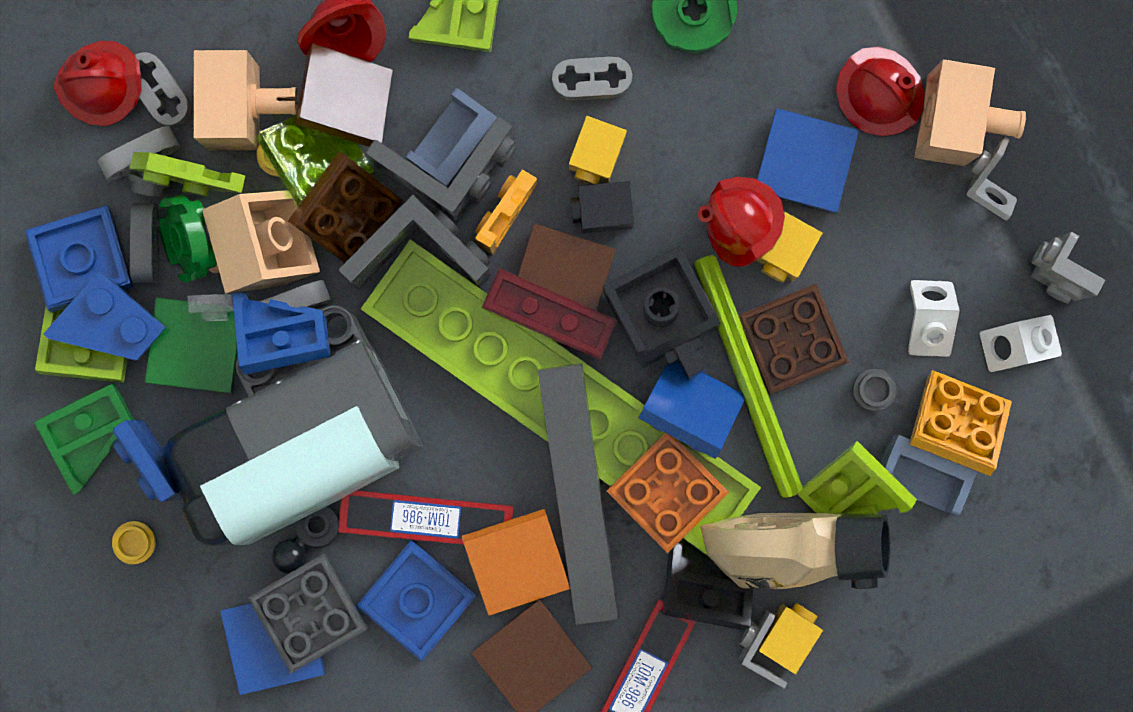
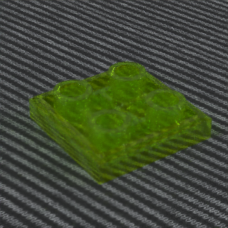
M296 115L261 131L256 137L297 206L300 205L339 151L348 156L370 175L374 172L357 143L295 124Z

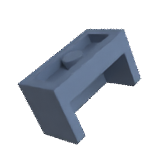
M458 88L454 89L451 94L452 101L414 152L410 150L405 156L407 161L447 188L452 184L497 118V116Z
M891 435L880 464L917 501L948 514L959 516L978 471L909 445L910 439L906 437Z

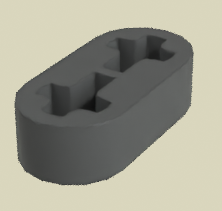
M133 203L131 207L130 274L133 284H156L158 280L159 211L156 203Z

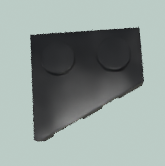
M684 538L680 540L669 551L663 615L744 631L750 627L753 588L739 587L708 555L705 556L688 544Z

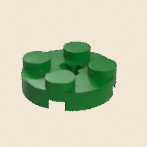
M653 0L651 15L656 32L669 48L680 50L684 53L697 54L716 48L728 38L737 16V0H696L698 6H705L706 12L700 14L697 21H692L690 16H684L682 9L688 7V0Z
M176 195L162 199L159 208L167 207L166 217L158 219L159 231L170 265H180L184 273L177 276L182 282L187 283L206 277L208 269L216 267L217 262L212 244L207 242L202 226L206 224L202 203L199 200L189 201L185 195Z

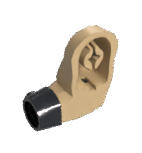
M757 513L727 518L716 523L700 526L707 555L741 588L788 589L806 586L838 576L839 580H851V588L873 589L878 587V578H886L889 571L891 542L887 515Z

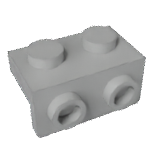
M1073 232L1054 237L1049 243L1044 241L1037 249L1031 261L1036 267L1030 277L1048 286L1046 293L1064 303H1069L1070 300L1079 301L1097 296L1106 281L1067 259L1079 238Z

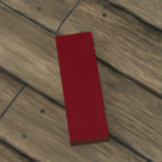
M500 268L481 307L598 360L601 359L618 321Z

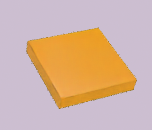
M932 370L926 380L909 445L991 476L997 467L1012 401Z

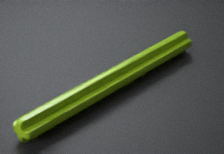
M714 255L700 258L695 261L694 267L701 286L719 319L720 326L718 331L741 393L744 395V401L777 489L782 498L795 496L801 492L803 487L719 263Z

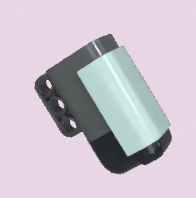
M329 306L321 309L326 318L327 327L330 320L338 316L345 317L348 324L345 334L340 338L334 339L328 335L331 357L269 369L266 375L258 379L254 378L251 373L244 375L239 367V360L237 358V373L249 397L183 429L166 443L163 457L185 503L182 507V513L192 534L201 543L211 546L230 544L250 545L399 469L398 460L423 448L420 437L380 357L368 342L356 317L340 306Z

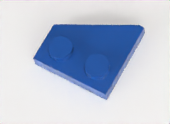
M98 271L43 335L48 339L137 361L167 327L104 273Z
M244 293L232 294L239 367L244 375L331 357L327 323L322 310L304 306L295 308L289 306L286 302L270 299L268 304L249 300Z

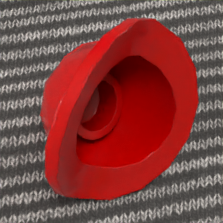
M323 0L312 13L311 19L299 31L296 43L306 56L308 49L313 43L371 62L377 58L384 48L387 30L381 12L371 0Z
M98 41L83 46L68 57L57 73L53 89L60 104L74 118L89 125L108 126L123 120L136 107L142 92L140 64L133 52L116 41Z
M882 47L863 48L850 56L839 72L836 93L839 108L849 123L864 133L879 136L900 134L916 125L924 110L925 92L916 70L908 60L897 52Z
M733 177L719 181L710 195L708 205L701 206L698 210V218L707 224V233L712 248L722 261L731 266H748L773 250L782 234L785 219L781 199L773 189L755 178Z

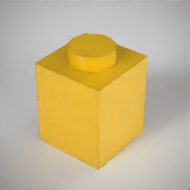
M586 116L569 162V170L576 172L574 179L588 185L599 184L600 181L609 183L627 130Z
M784 212L785 219L782 234L773 250L757 260V262L764 265L761 271L765 275L781 283H784L786 278L794 281L799 277L822 235V232Z
M795 603L792 609L781 604L757 650L796 675L823 632L820 627L814 624L818 616L798 603Z

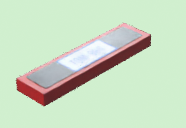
M357 490L341 499L338 532L464 545L463 535L512 520L514 506Z
M658 599L600 712H650L696 621L663 615L664 601Z

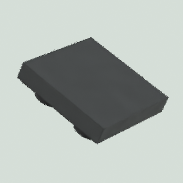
M325 553L248 597L290 674L368 629Z

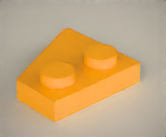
M523 169L517 178L512 175L508 177L497 196L501 201L492 213L488 211L476 228L475 233L477 236L475 240L478 247L491 255L495 253L537 185L536 177Z

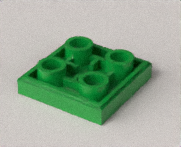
M156 298L154 317L167 328L149 349L145 383L233 394L238 358L233 307Z

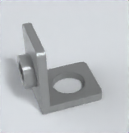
M1006 136L1002 137L991 153L984 150L977 158L970 170L975 175L966 193L968 197L1004 220H1008L1012 215L1017 199L986 178L1006 150L1010 140ZM986 192H989L998 197L1002 201L1003 205L991 200L987 196Z
M765 610L758 624L751 622L750 627L745 630L739 643L744 649L738 661L747 668L785 688L788 682L784 678L752 661L755 652L775 618L773 613Z

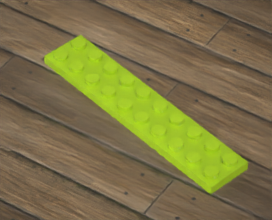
M410 239L361 308L362 311L547 442L548 436L538 370L582 363L599 479L609 486H612L665 433L654 429L650 424L638 418L645 406L643 403L561 345L546 336L482 309L481 307L487 296L486 292ZM678 440L729 491L684 537L685 540L707 554L700 526L716 523L727 518L742 516L761 487L719 457L714 459Z

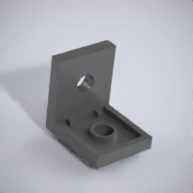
M498 116L449 188L377 139L371 144L366 155L375 167L458 222L472 200L479 204L492 185V182L489 181L491 178L490 174L496 165L501 169L505 167L514 154L516 147L514 146L513 126Z
M414 195L339 269L352 284L360 289L420 229L479 288L491 277L490 271L486 267L490 263L489 257L471 240L464 245L456 237L460 233L457 229L458 227L440 209L433 215Z

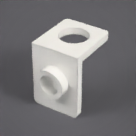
M912 280L910 291L915 311L908 352L910 355L950 356L960 311L953 283L948 281ZM936 291L943 294L945 299L940 301L929 300L922 293Z
M1051 315L1019 321L980 332L990 372L1051 359L1062 354L1054 320ZM1000 335L1006 337L1011 344V355L1007 360L999 358L994 349L995 340Z

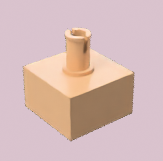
M194 50V139L207 150L255 151L260 144V114L297 115L298 105L295 104V101H298L297 87L260 88V66L247 50Z
M943 59L927 75L924 110L921 113L914 158L965 166L982 154L985 132L1021 138L1026 121L1025 111L989 107L995 68Z
M297 190L238 194L202 209L217 262L216 267L208 270L212 273H220L225 294L284 286L320 272L311 238L288 222L301 203Z

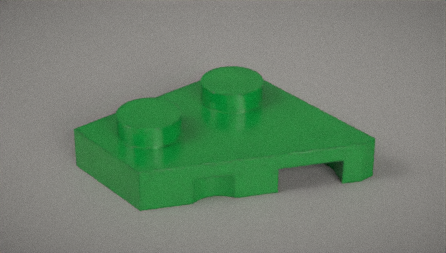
M115 382L34 422L72 495L80 492L114 447L113 442L117 438L113 433V428L125 420H134Z

